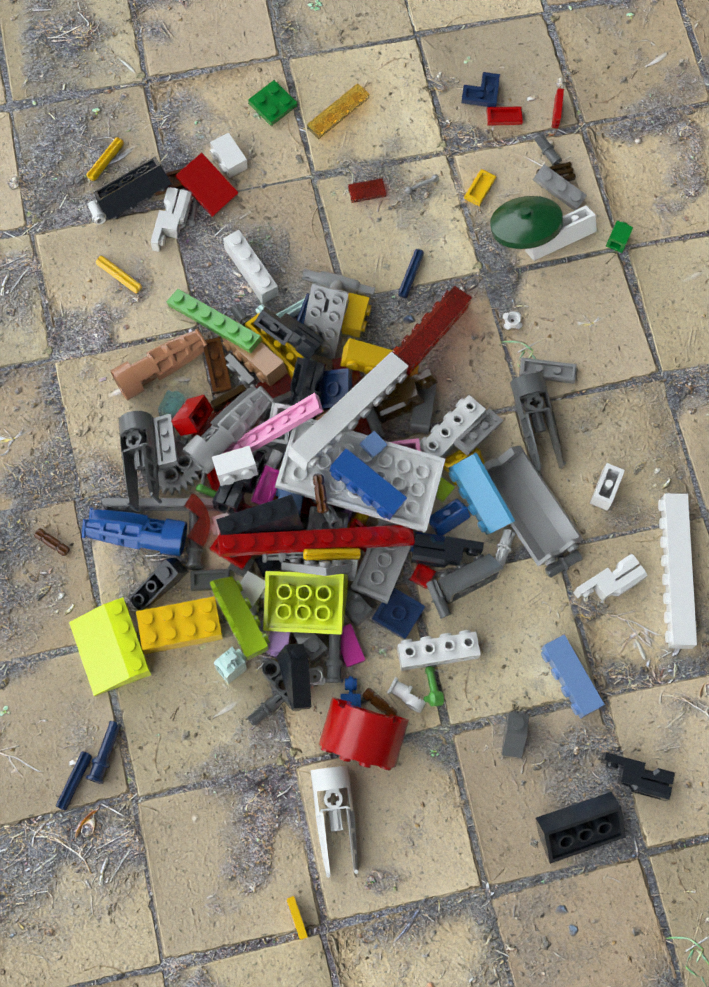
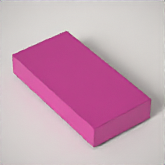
M267 465L264 466L251 502L261 505L273 500L277 490L275 485L279 470Z
M351 624L343 626L341 634V655L346 668L365 661Z

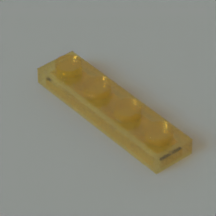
M357 83L307 124V129L316 138L320 139L370 98V94Z

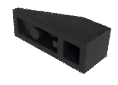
M304 644L285 645L276 657L291 709H310L309 661Z

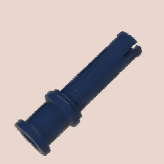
M109 721L98 755L92 760L93 765L90 774L86 776L87 780L98 784L104 783L103 777L106 769L110 767L108 760L122 726L121 724Z

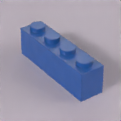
M347 448L332 463L329 469L331 476L335 480H341L351 493H357L366 505L373 506L384 519L391 520L407 499L405 495Z

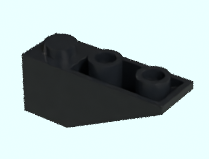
M177 557L167 558L128 599L138 611L145 610L173 588L189 571Z

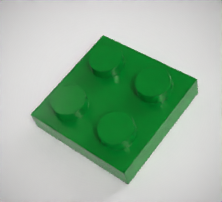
M275 80L248 99V104L270 126L297 107V101Z

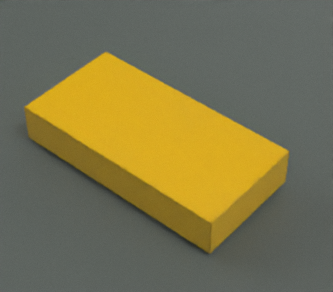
M481 169L466 192L464 199L480 207L497 176Z
M295 897L287 898L299 939L308 938Z

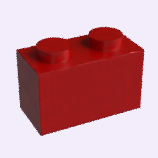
M205 395L189 398L171 422L180 436L197 433L214 409Z

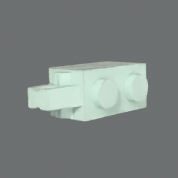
M233 647L228 649L214 662L216 670L228 684L247 670L245 655L240 649L235 650Z

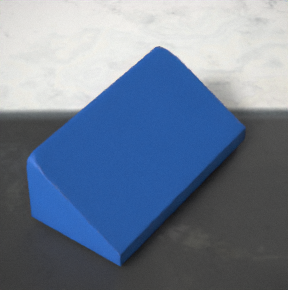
M457 498L432 514L429 524L437 535L443 536L468 520L470 514L468 508Z

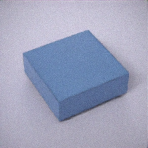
M375 431L359 444L372 459L387 447V443Z

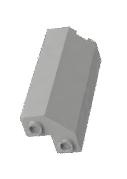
M521 446L511 447L499 458L488 460L483 464L515 519L510 525L537 566L544 564L549 566L556 561L557 557L567 551L571 553L579 547L578 543L584 539Z

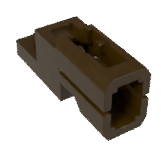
M430 368L406 378L402 383L398 382L396 384L397 389L393 390L389 395L385 394L381 403L377 407L374 406L381 423L412 411L413 407L425 403L421 390L430 388L438 383L437 377Z

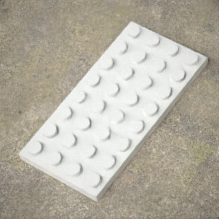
M309 419L292 429L275 488L316 500L313 477L315 475H323L325 481L323 485H325L327 495L326 503L422 532L427 531L445 463L444 458L385 441L387 447L372 459L359 445L368 435L347 430L345 437L339 443L336 441L328 454L325 455L323 453L319 457V462L314 467L310 466L305 471L288 456L289 449L318 420ZM345 448L407 497L405 503L391 520L382 518L373 506L366 505L357 493H351L341 480L337 481L331 476L329 469Z

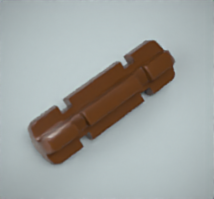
M315 475L313 477V484L315 485L316 503H318L317 511L321 514L327 513L329 508L328 503H326V488L323 485L325 482L324 476Z
M41 528L34 534L36 539L42 541L62 556H66L70 550L67 545L61 544V541L49 533L47 534Z
M367 688L362 696L367 701L370 700L371 704L381 713L384 712L387 716H390V714L397 715V710L390 707V704L378 694L375 695L371 688Z

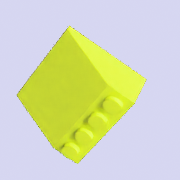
M265 571L263 631L342 634L348 574L323 576L300 572Z
M123 597L105 603L69 622L94 696L151 675L129 609Z

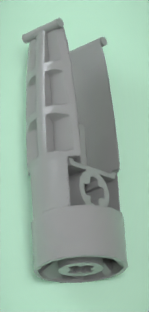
M252 384L250 388L239 395L211 421L212 426L201 437L196 435L182 449L183 452L202 471L209 474L214 468L212 457L222 454L233 442L236 444L274 399L262 386L256 388Z

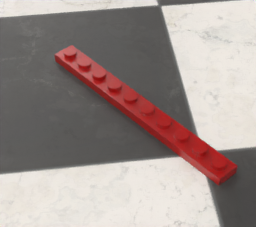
M402 525L218 535L217 537L219 557L303 552L304 549H360L411 546L415 543L413 529Z

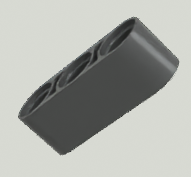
M437 383L430 388L421 390L425 403L413 408L410 431L423 434L429 433Z
M275 660L265 661L262 666L264 678L281 695V698L284 699L287 706L291 709L286 690H281L278 687L279 683L283 681L278 662ZM269 666H274L277 671L275 674L270 675L266 673V669Z

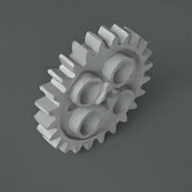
M180 435L176 438L179 465H176V469L172 466L161 470L159 468L158 471L159 491L162 489L163 495L170 491L172 496L174 490L181 494L182 488L188 491L187 485L195 486L193 479L199 480L197 474L202 473V470L183 452L182 449L188 444V439L184 438L181 441ZM183 462H189L188 466H181ZM145 469V471H141V474H142V476H145V477H144V480H145V482L147 483L146 469ZM177 470L180 471L181 473H183L184 475L181 476V475L177 472ZM170 475L176 476L173 480H168L167 478Z

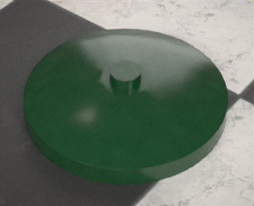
M523 196L514 198L502 204L493 213L490 220L491 233L498 243L509 248L531 249L550 242L560 233L563 227V213L557 203L545 197Z

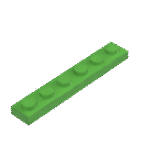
M177 289L166 301L171 308L249 353H252L262 341L259 334L180 289Z

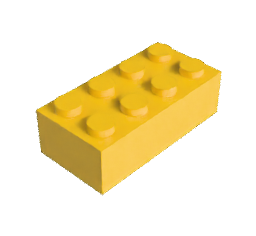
M215 596L136 611L141 646L145 655L223 639Z

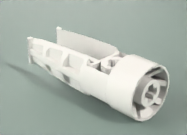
M348 766L311 770L316 822L326 876L330 877L323 811H328L331 831L343 830L341 809L346 808L353 871L355 874H358L355 815ZM347 787L349 807H339L343 800L339 788ZM325 790L324 803L329 808L321 809L319 812L317 791ZM331 793H335V796L339 797V801L335 802L336 805H331V802L328 803L327 798L331 797Z

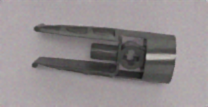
M530 373L513 379L510 382L524 438L536 470L539 473L542 468L529 418L531 417L535 433H542L546 431L542 417L544 414L559 468L562 469L566 465V461L563 460L558 428L543 373ZM542 397H544V401H545V405H546V408H543V409H542V407H543L544 402H543ZM521 402H525V404H524L525 414L523 413V409H522Z
M145 411L127 412L119 418L118 422L123 474L128 495L126 504L138 512L137 471H145L146 469L149 495L161 504L162 500L159 499V467L153 416Z

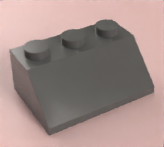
M490 553L485 556L481 554L473 559L474 562L468 565L463 563L456 568V571L452 573L448 571L440 575L438 584L443 596L446 595L445 600L447 604L498 579L503 571L502 565Z

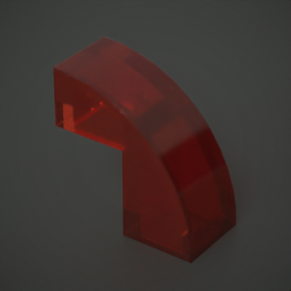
M192 493L184 507L197 515L199 519L187 536L203 548H206L211 536V518L201 499Z

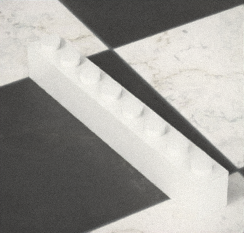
M389 353L290 446L288 456L305 471L310 466L314 467L319 462V457L323 453L325 455L328 454L333 448L332 445L336 441L339 443L345 437L347 430H353L361 417L364 419L370 413L373 406L377 407L381 403L385 394L389 395L395 389V385L398 382L402 383L406 379V372L409 366L394 353Z
M665 493L658 502V509L662 515V518L659 520V528L662 529L663 534L660 538V546L663 548L664 553L661 557V565L665 571V574L662 575V584L665 585L666 593L663 594V603L666 604L667 612L664 613V622L667 623L668 631L665 633V641L668 643L669 648L692 649L697 645L688 494Z

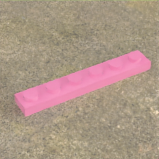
M313 393L245 433L236 444L233 442L223 453L250 446L251 452H254L323 412L319 396Z

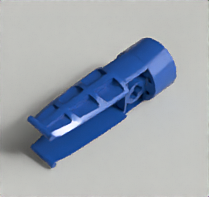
M90 508L89 519H83L82 538L88 537L141 550V548L160 551L161 554L177 557L182 556L187 536L186 521L169 518L159 520L148 518V515L94 510V508Z

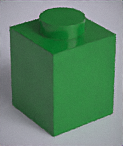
M616 221L606 247L622 253L633 227L629 226L626 222Z

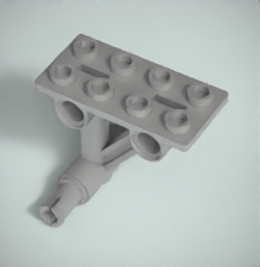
M305 268L302 280L314 283L311 285L304 325L324 339L315 355L334 359L342 336L341 328L349 303V293L373 299L375 287L360 284L358 280L340 274L337 275L326 271L319 273Z

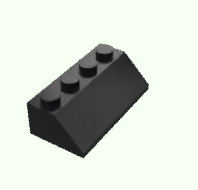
M153 157L94 192V195L105 215L110 220L120 217L122 212L127 209H134L138 205L137 203L142 200L147 201L151 199L154 193L165 191L169 187L168 185L172 183L157 158Z
M292 494L216 519L221 535L304 530Z
M612 792L535 818L538 834L550 864L626 838L622 808Z

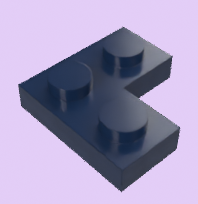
M483 72L481 87L464 85L461 103L496 107L500 74Z

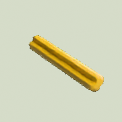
M116 137L88 171L87 178L89 180L95 181L123 147L124 141Z
M101 255L97 258L96 263L99 267L134 293H139L142 289V285L104 256Z
M359 548L304 549L303 558L306 561L360 559L361 557Z

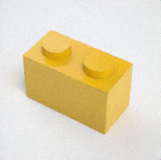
M349 293V303L343 318L341 332L342 334L360 338L361 331L365 332L367 321H365V317L370 315L372 305H369V297Z

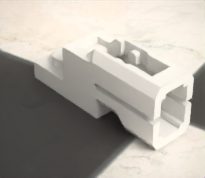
M167 188L164 198L166 210H159L151 238L152 251L160 252L161 246L165 244L166 237L178 239L180 229L185 227L193 200L191 192L180 189L179 196H177L178 189Z
M631 554L621 560L613 572L606 568L577 587L573 593L577 599L581 596L586 598L595 590L600 599L604 601L611 595L620 596L644 580L648 575L641 565L636 568L639 562Z

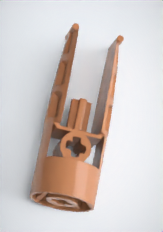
M197 328L195 331L181 335L146 353L147 356L131 365L126 361L110 370L121 393L128 401L144 392V385L157 378L159 380L164 379L204 352L203 347L207 345V342Z

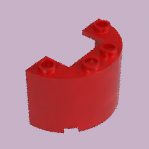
M332 697L319 745L324 752L340 755V760L351 762L352 759L358 761L360 766L371 768V765L391 771V768L397 765L410 719L393 714L387 716L351 705L349 701Z

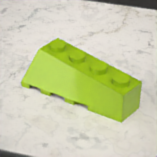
M233 576L210 581L212 592L247 661L268 651L267 644L270 643L268 636L265 632L261 633L259 629L261 623L257 615L253 616L249 610L252 608V605L247 597L243 598L241 592L244 590L239 580L235 581Z

